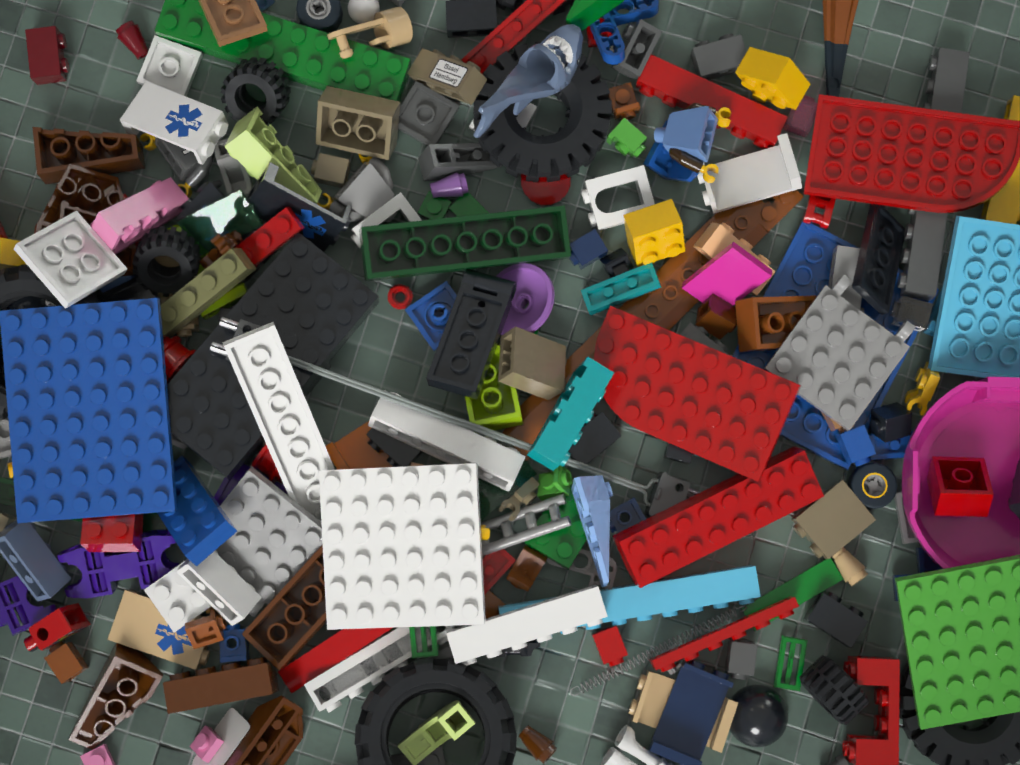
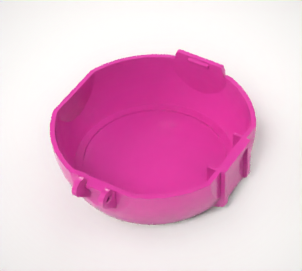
M986 377L978 381H966L958 385L929 408L916 425L909 439L902 469L904 510L916 539L924 551L941 569L1020 555V519L1010 510L1008 504L1013 486V478L1015 477L1017 463L1020 459V377ZM932 456L985 459L994 493L988 517L935 516L927 483Z

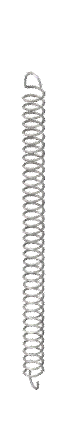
M734 606V612L732 611V609L729 608L730 615L727 611H725L726 617L722 613H720L721 619L718 615H716L717 621L712 617L713 624L710 620L707 619L708 626L703 621L704 628L701 626V624H698L700 631L696 626H694L695 632L690 628L691 635L687 630L685 631L686 636L681 632L682 639L679 635H677V640L674 637H672L673 643L670 639H668L669 646L664 641L663 643L665 649L660 643V650L655 645L656 653L652 648H650L652 656L654 657L653 652L656 656H658L657 649L660 652V654H662L663 652L661 647L665 652H667L666 645L671 650L672 648L670 643L673 645L674 648H676L674 640L679 646V639L682 641L683 644H685L683 636L689 642L687 633L689 634L691 639H694L692 632L696 637H698L696 629L698 630L700 635H702L701 628L705 633H707L705 625L711 631L709 622L714 629V621L718 626H720L718 618L722 622V624H724L722 615L727 622V614L729 615L731 620H733L731 611L737 618L735 609L739 608H736ZM646 650L647 657H646V655L642 652L643 660H642V658L640 657V655L637 654V657H638L639 662H638L637 659L633 656V660H634L635 665L633 664V662L631 661V659H628L630 666L627 664L626 661H624V664H625L626 669H625L624 666L620 663L621 670L618 668L617 665H615L616 670H617V673L615 672V670H614L612 667H611L612 674H611V673L609 672V670L607 669L608 677L606 676V674H605L604 672H602L603 677H604V680L602 679V677L600 676V674H598L599 681H598L597 678L594 676L595 684L593 683V681L591 680V678H589L591 687H590V685L588 684V682L585 680V684H586L587 689L584 687V685H583L582 683H580V684H581V687H582V691H581V689L579 688V686H575V687H578V689L580 690V692H581L582 694H584L583 687H584V689H585L587 692H588V686H589L590 689L593 690L592 683H593V685H594L595 687H597L596 681L599 683V685H602L601 679H602V681H603L604 683H606L605 677L610 681V676H609V674L611 675V677H612L613 679L615 678L614 673L619 677L618 670L620 671L621 674H623V669H622V667L624 668V670H625L626 672H628L627 666L630 668V670H632L631 663L633 664V666H634L635 668L637 667V666H636V662L641 666L640 659L642 660L643 663H645L644 656H645V658H646L648 661H650V660H649V655H648L649 651Z

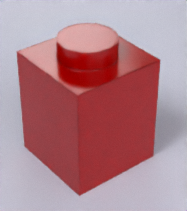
M617 625L592 634L603 664L609 663V666L612 667L624 662L623 657L627 656L628 653Z

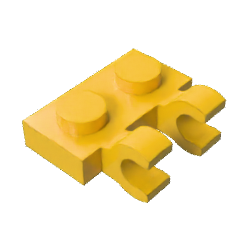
M929 362L925 363L924 368L920 367L914 380L917 382V386L915 389L909 390L904 398L907 410L910 411L912 406L917 403V407L920 409L919 414L922 416L926 413L927 404L931 401L940 380L939 372L931 371L928 368Z

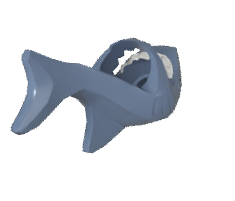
M573 24L564 25L549 34L540 44H534L524 52L517 66L506 77L498 90L480 106L478 111L482 116L474 133L475 138L481 137L497 116L510 104L515 103L513 114L518 115L533 99L545 98L556 94L570 83L579 65L582 53L583 36L578 26Z

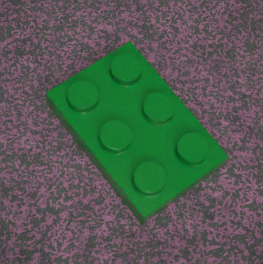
M572 484L570 485V495L565 496L567 503L559 506L561 518L569 516L571 526L524 542L527 546L567 570L570 569L587 541L571 491ZM549 509L543 511L537 521V526L551 522Z

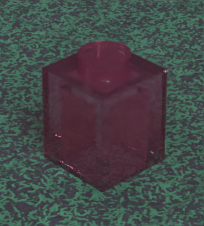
M804 95L796 110L790 108L783 130L806 138L810 133L816 116L817 103L815 99Z

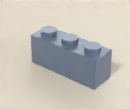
M16 520L0 532V553L37 602L52 598L71 580L66 567L57 560L52 553L51 547L36 532V527L32 522L17 523Z

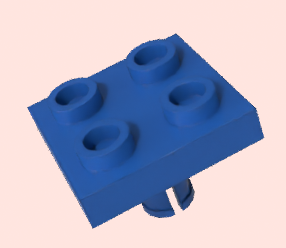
M447 281L405 309L434 352L437 350L457 296Z

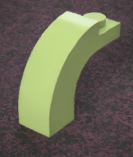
M455 700L420 724L414 732L398 744V748L412 765H417L447 740L453 738L455 741L475 724V720L462 704Z

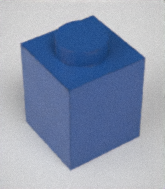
M865 425L836 435L847 464L855 463L856 467L870 462L869 456L876 454Z

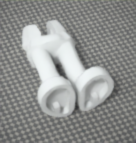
M625 725L617 735L615 746L647 765H673L672 762L668 763L664 757L660 758L641 746L636 741L635 731L630 726ZM614 747L607 751L601 762V765H637Z

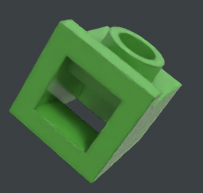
M623 118L607 136L606 142L609 145L615 142V148L625 156L628 154L631 157L635 156L638 158L647 148L644 145L647 137L626 118Z

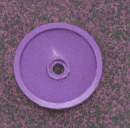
M521 263L509 266L496 276L517 282L515 296L511 301L512 306L501 335L515 326L533 333L545 323L552 311L555 296L552 281L542 269L535 265Z

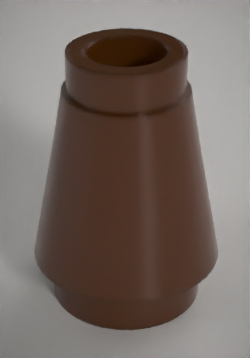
M529 725L518 736L535 760H540L543 764L557 750L553 740Z

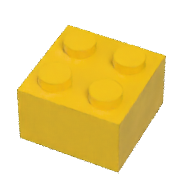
M749 47L735 71L742 80L741 84L753 93L752 97L761 103L771 102L781 109L788 107L796 110L810 86L809 81L789 57Z
M672 199L623 215L627 243L637 267L651 262L653 264L656 261L675 257L685 252L682 220Z

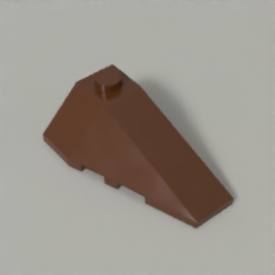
M116 643L96 680L68 740L93 750L115 730V727L121 721L129 718L140 704L145 703L152 697L163 677V673L141 651Z

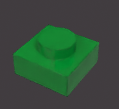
M428 191L418 211V215L428 220L445 218L452 202L443 197L433 198L431 191Z

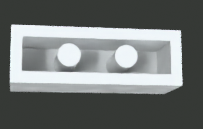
M216 550L198 566H195L187 558L176 571L232 626L243 620L261 599L255 588L251 584L246 583L237 574L235 568L228 565Z

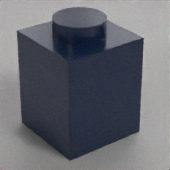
M596 229L570 243L571 257H569V260L573 266L578 265L582 270L607 255L608 249Z

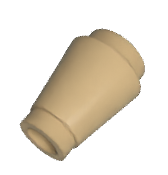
M844 547L832 556L845 583L848 582L851 586H854L868 575L865 571L866 567Z

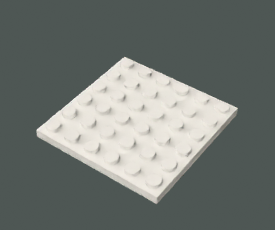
M477 463L319 470L327 630L481 625L486 623Z

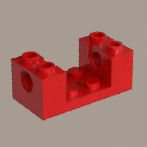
M848 656V661H844L843 670L857 685L878 686V689L874 691V702L878 704V715L874 716V730L878 731V735L847 734V740H843L842 743L843 756H846V760L854 765H899L900 659L876 656Z

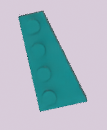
M587 357L573 371L564 388V392L560 394L527 456L552 471L559 466L564 467L571 455L568 452L572 444L576 445L583 432L580 430L593 416V408L604 396L605 388L614 372Z

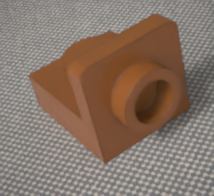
M631 82L609 88L608 99L612 100V112L615 120L635 118L636 114L640 111V104L636 100Z
M210 607V616L185 623V631L193 649L224 640V629L227 628L226 620L213 607Z

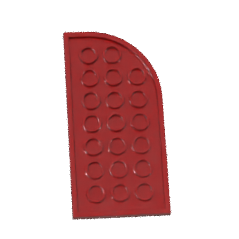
M819 94L803 194L935 213H954L974 208L997 194L1012 176L1020 159V121Z
M610 306L595 345L594 361L614 372L605 388L606 392L603 397L609 407L623 421L640 431L760 482L801 385L613 306Z

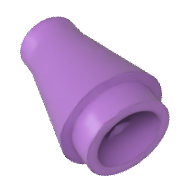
M456 172L437 182L430 183L433 198L463 197V194L468 193L464 173L458 174Z

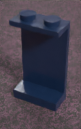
M690 660L689 664L682 662L648 750L681 765H702L700 759L729 687L732 688L734 684L728 681L729 675L718 670H714L713 674L704 671L705 665L694 660Z

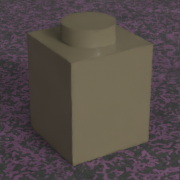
M319 153L318 160L314 159L311 174L314 175L316 183L342 188L348 181L351 163L349 159Z

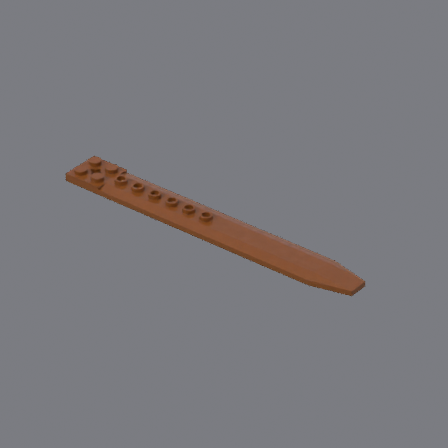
M794 190L773 196V203L769 201L764 203L762 200L716 213L685 243V252L671 257L656 272L661 288L626 301L619 309L670 330L699 302L698 299L682 289V284L710 261L693 247L712 222L718 224L724 222L735 231L733 235L738 240L742 238L754 247L804 196L799 191ZM601 327L567 359L564 378L566 384L573 371L587 357L594 360L595 345ZM532 394L520 405L524 425L505 428L502 434L533 444L560 394L550 400ZM499 440L497 441L498 444L515 448L520 454L526 456L523 463L531 459L527 456L529 451Z

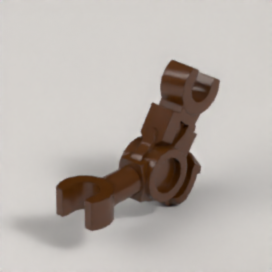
M234 230L224 236H221L219 233L215 235L210 241L216 247L199 263L204 269L209 267L231 248H235L243 241L241 234Z

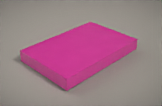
M732 242L687 278L682 284V289L702 303L712 294H715L731 305H735V301L743 299L772 276L773 270L738 244Z

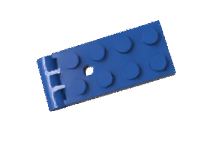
M181 455L174 461L177 511L157 512L184 556L195 566H198L234 535L237 530L194 467Z

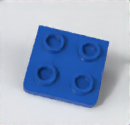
M668 120L665 121L663 127L667 126ZM654 142L643 165L666 180L691 182L699 174L673 160L663 146V143Z

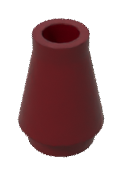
M133 20L121 25L116 30L117 38L138 60L147 56L149 49L139 25H135Z

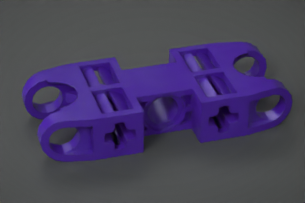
M153 530L142 532L141 552H88L81 544L67 548L57 554L58 561L77 566L82 573V579L78 580V583L66 586L65 594L70 598H93L111 595L117 589L116 581L135 577L139 578L141 589H146L179 565V563L171 562L165 555V549L169 548L170 544L176 542L168 530Z
M18 576L0 583V627L8 625L12 636L28 630L29 627L57 610L55 604L45 608L30 604L27 600V592L29 590ZM5 587H6L7 590H8V593H9V595H10V597H11V600H12L13 604H11V602H10V600H9V598H8V595H7V593H6V591H5ZM14 609H16L17 614H18V616H19V618H20V621H21V623H22L23 626H20V623H19V621H18V619H17V616H16V614H15V612H14Z

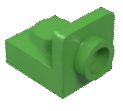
M559 466L552 472L539 474L538 482L540 484L537 497L543 501L560 494L569 496L570 485L572 484L571 472L565 467Z

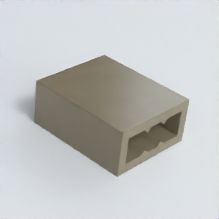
M515 326L501 336L498 382L546 400L554 398L564 392L566 384L564 379L567 361L565 357L566 346Z
M844 480L837 481L823 493L824 497L812 502L791 519L795 523L793 529L801 538L806 537L812 544L809 548L817 558L830 559L876 520Z

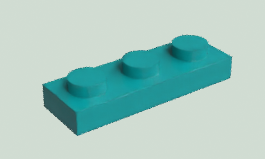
M651 262L582 289L581 293L589 314L593 315L610 308V306L619 305L659 289L661 284Z

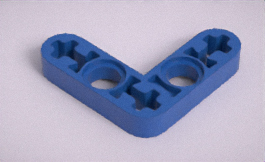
M625 0L602 16V23L598 19L590 25L598 49L606 63L615 65L625 59V45L617 26L654 17L659 11V0ZM620 9L629 10L626 14H620L617 11ZM603 32L612 33L609 37H602L600 34ZM610 46H613L615 53L610 50Z

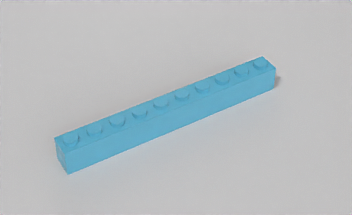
M754 565L656 580L642 588H639L636 584L612 587L609 590L608 588L600 589L608 616L602 618L603 623L611 622L612 626L626 624L629 618L637 617V621L653 619L652 615L662 613L663 617L678 615V610L688 609V613L704 611L703 606L713 605L714 609L729 607L728 602L739 601V605L754 603V598L761 597L756 566ZM551 598L498 606L499 614ZM587 623L577 626H586V630L601 628V624L588 627Z

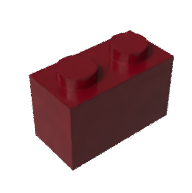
M56 26L25 29L30 78L36 85L67 81L66 73H69V63L67 58H64L63 49L67 48L64 33H61Z

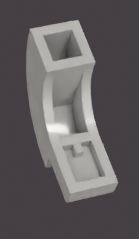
M228 138L218 141L214 152L225 183L228 199L247 220L256 218V216L243 210L248 193L253 187L251 176L247 173L245 167L237 159L232 158L224 147Z

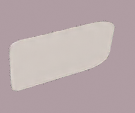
M230 708L214 729L224 743L209 763L202 760L196 754L192 765H224L249 731L250 724L234 708Z

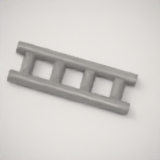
M560 494L520 508L517 518L513 521L509 520L512 512L481 522V525H486V528L490 530L501 526L504 537L491 543L489 539L482 540V556L571 526L569 516L561 518L559 510L560 505L567 503L565 495ZM549 509L551 522L537 526L535 514ZM525 518L527 530L513 535L511 522Z

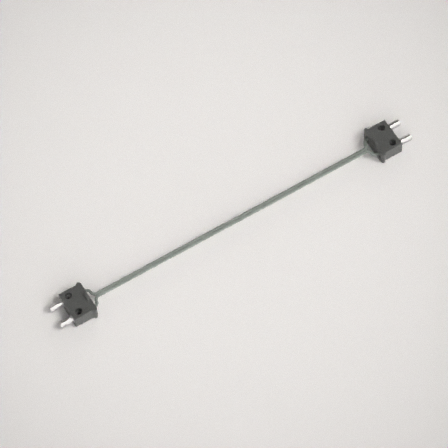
M222 317L221 321H219L220 326L236 331L234 337L244 334V327H250L251 330L261 327L242 319L236 322ZM211 343V345L225 350L222 344ZM210 346L211 351L225 355L226 360L230 361L225 351ZM288 356L293 366L529 451L532 444ZM571 458L565 464L595 476L602 475L606 480L642 492L644 494L643 501L647 505L645 514L648 516L658 514L684 501L686 496H694V494L689 492L695 494L701 492L690 488L691 484L668 476L667 472H659L657 477L651 479L647 485H642ZM654 483L650 498L647 501L648 495L644 489L650 488ZM677 484L679 485L678 491L675 490Z

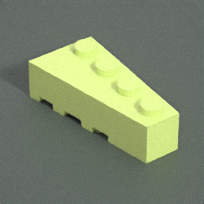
M257 106L235 124L224 147L230 156L237 159L245 167L247 173L257 180L270 162L279 166L274 181L317 204L322 193L321 188L302 164L296 165L293 152L288 145L282 146L275 137L277 131L271 124L267 127L260 118L263 113Z

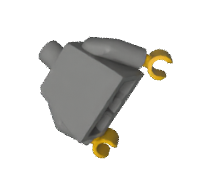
M358 154L360 161L363 163L333 198L327 193L322 194L328 198L327 204L321 205L318 202L317 205L339 216L348 204L352 207L348 217L351 218V221L360 223L394 197L392 191L394 185L389 168L379 158L363 157L361 154ZM397 212L392 214L384 221L386 223H389L395 217Z

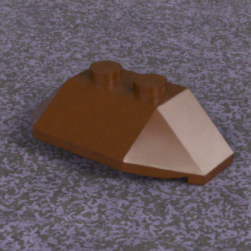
M282 695L258 706L247 721L250 724L249 731L224 765H284L303 739L302 707Z

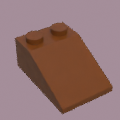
M816 295L751 297L735 301L739 352L778 350L814 301Z

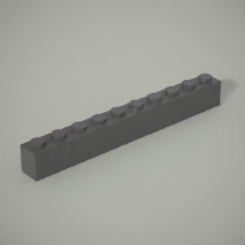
M940 47L935 55H931L928 70L932 71L931 79L927 80L925 86V94H928V101L924 103L923 108L962 113L970 52ZM908 209V214H911L910 224L907 223L904 238L908 239L907 248H903L901 263H904L903 273L900 272L897 287L901 288L900 296L931 301L937 293L948 213Z

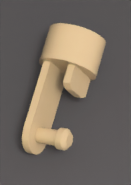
M395 7L375 13L374 20L334 31L327 34L328 40L337 39L340 49L339 55L341 58L346 59L352 57L354 53L353 49H350L346 35L373 28L376 39L368 42L369 46L380 45L388 50L410 43L413 37V29L407 12L402 7Z

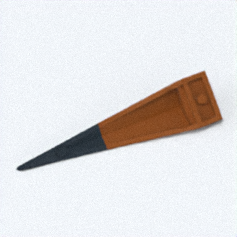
M823 0L826 94L829 96L839 97L849 39L859 0Z

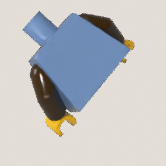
M693 103L680 111L672 112L669 115L666 127H657L655 129V142L663 143L670 157L680 165L695 173L702 172L703 179L708 183H713L715 177L708 175L707 172L713 171L718 174L719 169L715 164L705 166L703 162H708L716 126L728 127L731 121L728 119L731 111L727 107L716 111L714 107Z

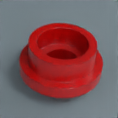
M397 284L388 292V302L395 309H406L413 301L412 291L406 285ZM399 293L405 295V299L402 302L396 300V295Z

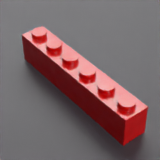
M652 54L636 83V88H639L640 93L648 97H653L654 95L662 99V102L669 107L675 108L678 106L684 109L693 103L714 107L716 111L723 107L729 108L731 115L728 119L731 121L730 125L725 128L730 130V133L737 138L744 139L746 137L754 141L753 144L761 149L774 147L778 140L777 136L780 135L788 116Z

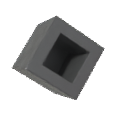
M729 640L725 671L731 673V678L747 680V675L754 676L757 644Z

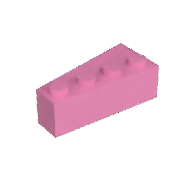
M171 177L164 181L159 180L151 185V187L98 212L90 226L116 255L142 239L145 233L149 234L151 229H157L177 217L183 211L181 206L189 198Z

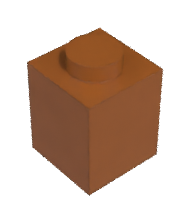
M61 641L49 649L51 654L44 658L61 684L69 682L89 668L72 642L64 644Z

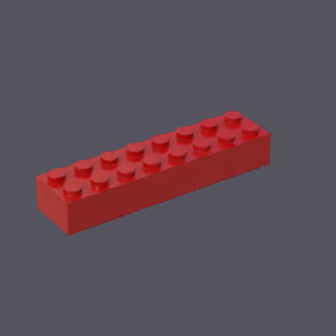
M793 446L769 459L760 482L738 473L612 537L632 582L639 588H642L824 497V494L805 450Z

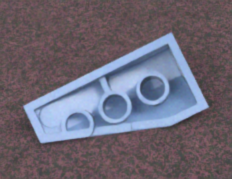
M602 475L576 477L573 480L571 491L601 587H606L609 583V497L613 496L609 482H604Z

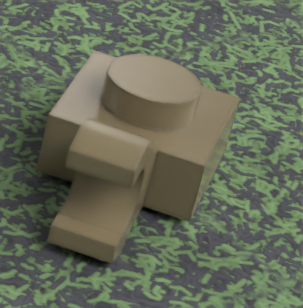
M531 477L515 491L511 498L502 502L499 511L502 512L505 508H510L513 512L509 520H515L520 512V507L523 504L528 506L537 497L535 491L540 483Z

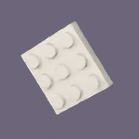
M78 211L16 243L14 247L17 254L65 309L124 275L127 271V267Z

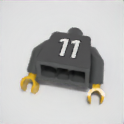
M143 133L140 136V141L145 142L150 139V143L145 145L144 148L152 151L158 147L181 181H186L185 184H178L180 189L184 187L186 189V196L190 198L192 195L191 188H195L207 175L213 162L212 155L202 165L198 163L192 151Z

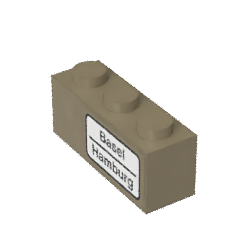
M422 48L407 73L414 81L420 82L433 91L470 105L473 104L487 81L480 73L481 68L471 61H468L467 64L463 63L462 60L453 55L446 57L436 49L429 51Z

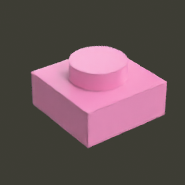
M205 725L190 747L202 760L209 763L224 741L212 728Z
M106 744L80 756L84 765H116Z

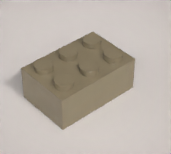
M326 86L318 100L316 145L389 160L397 145L400 102Z

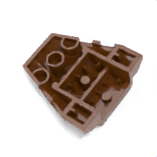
M69 164L35 225L34 234L75 211H78L90 225L95 220L98 212L124 200L119 178ZM135 243L116 254L127 267V271L122 276L133 275L132 269L134 265L132 263L136 252Z

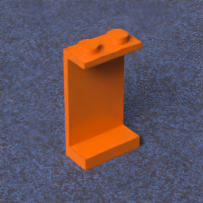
M369 421L337 442H331L325 446L330 459L337 469L392 467L387 461L389 457L387 453L383 450L378 453L367 443L370 438L366 434L372 429V427L368 426Z

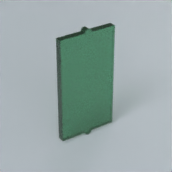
M241 188L177 221L181 229L187 232L186 236H192L195 239L194 245H199V254L201 256L216 247L210 240L218 233L224 236L235 230L243 236L263 226L262 220L254 210L255 205L249 202Z

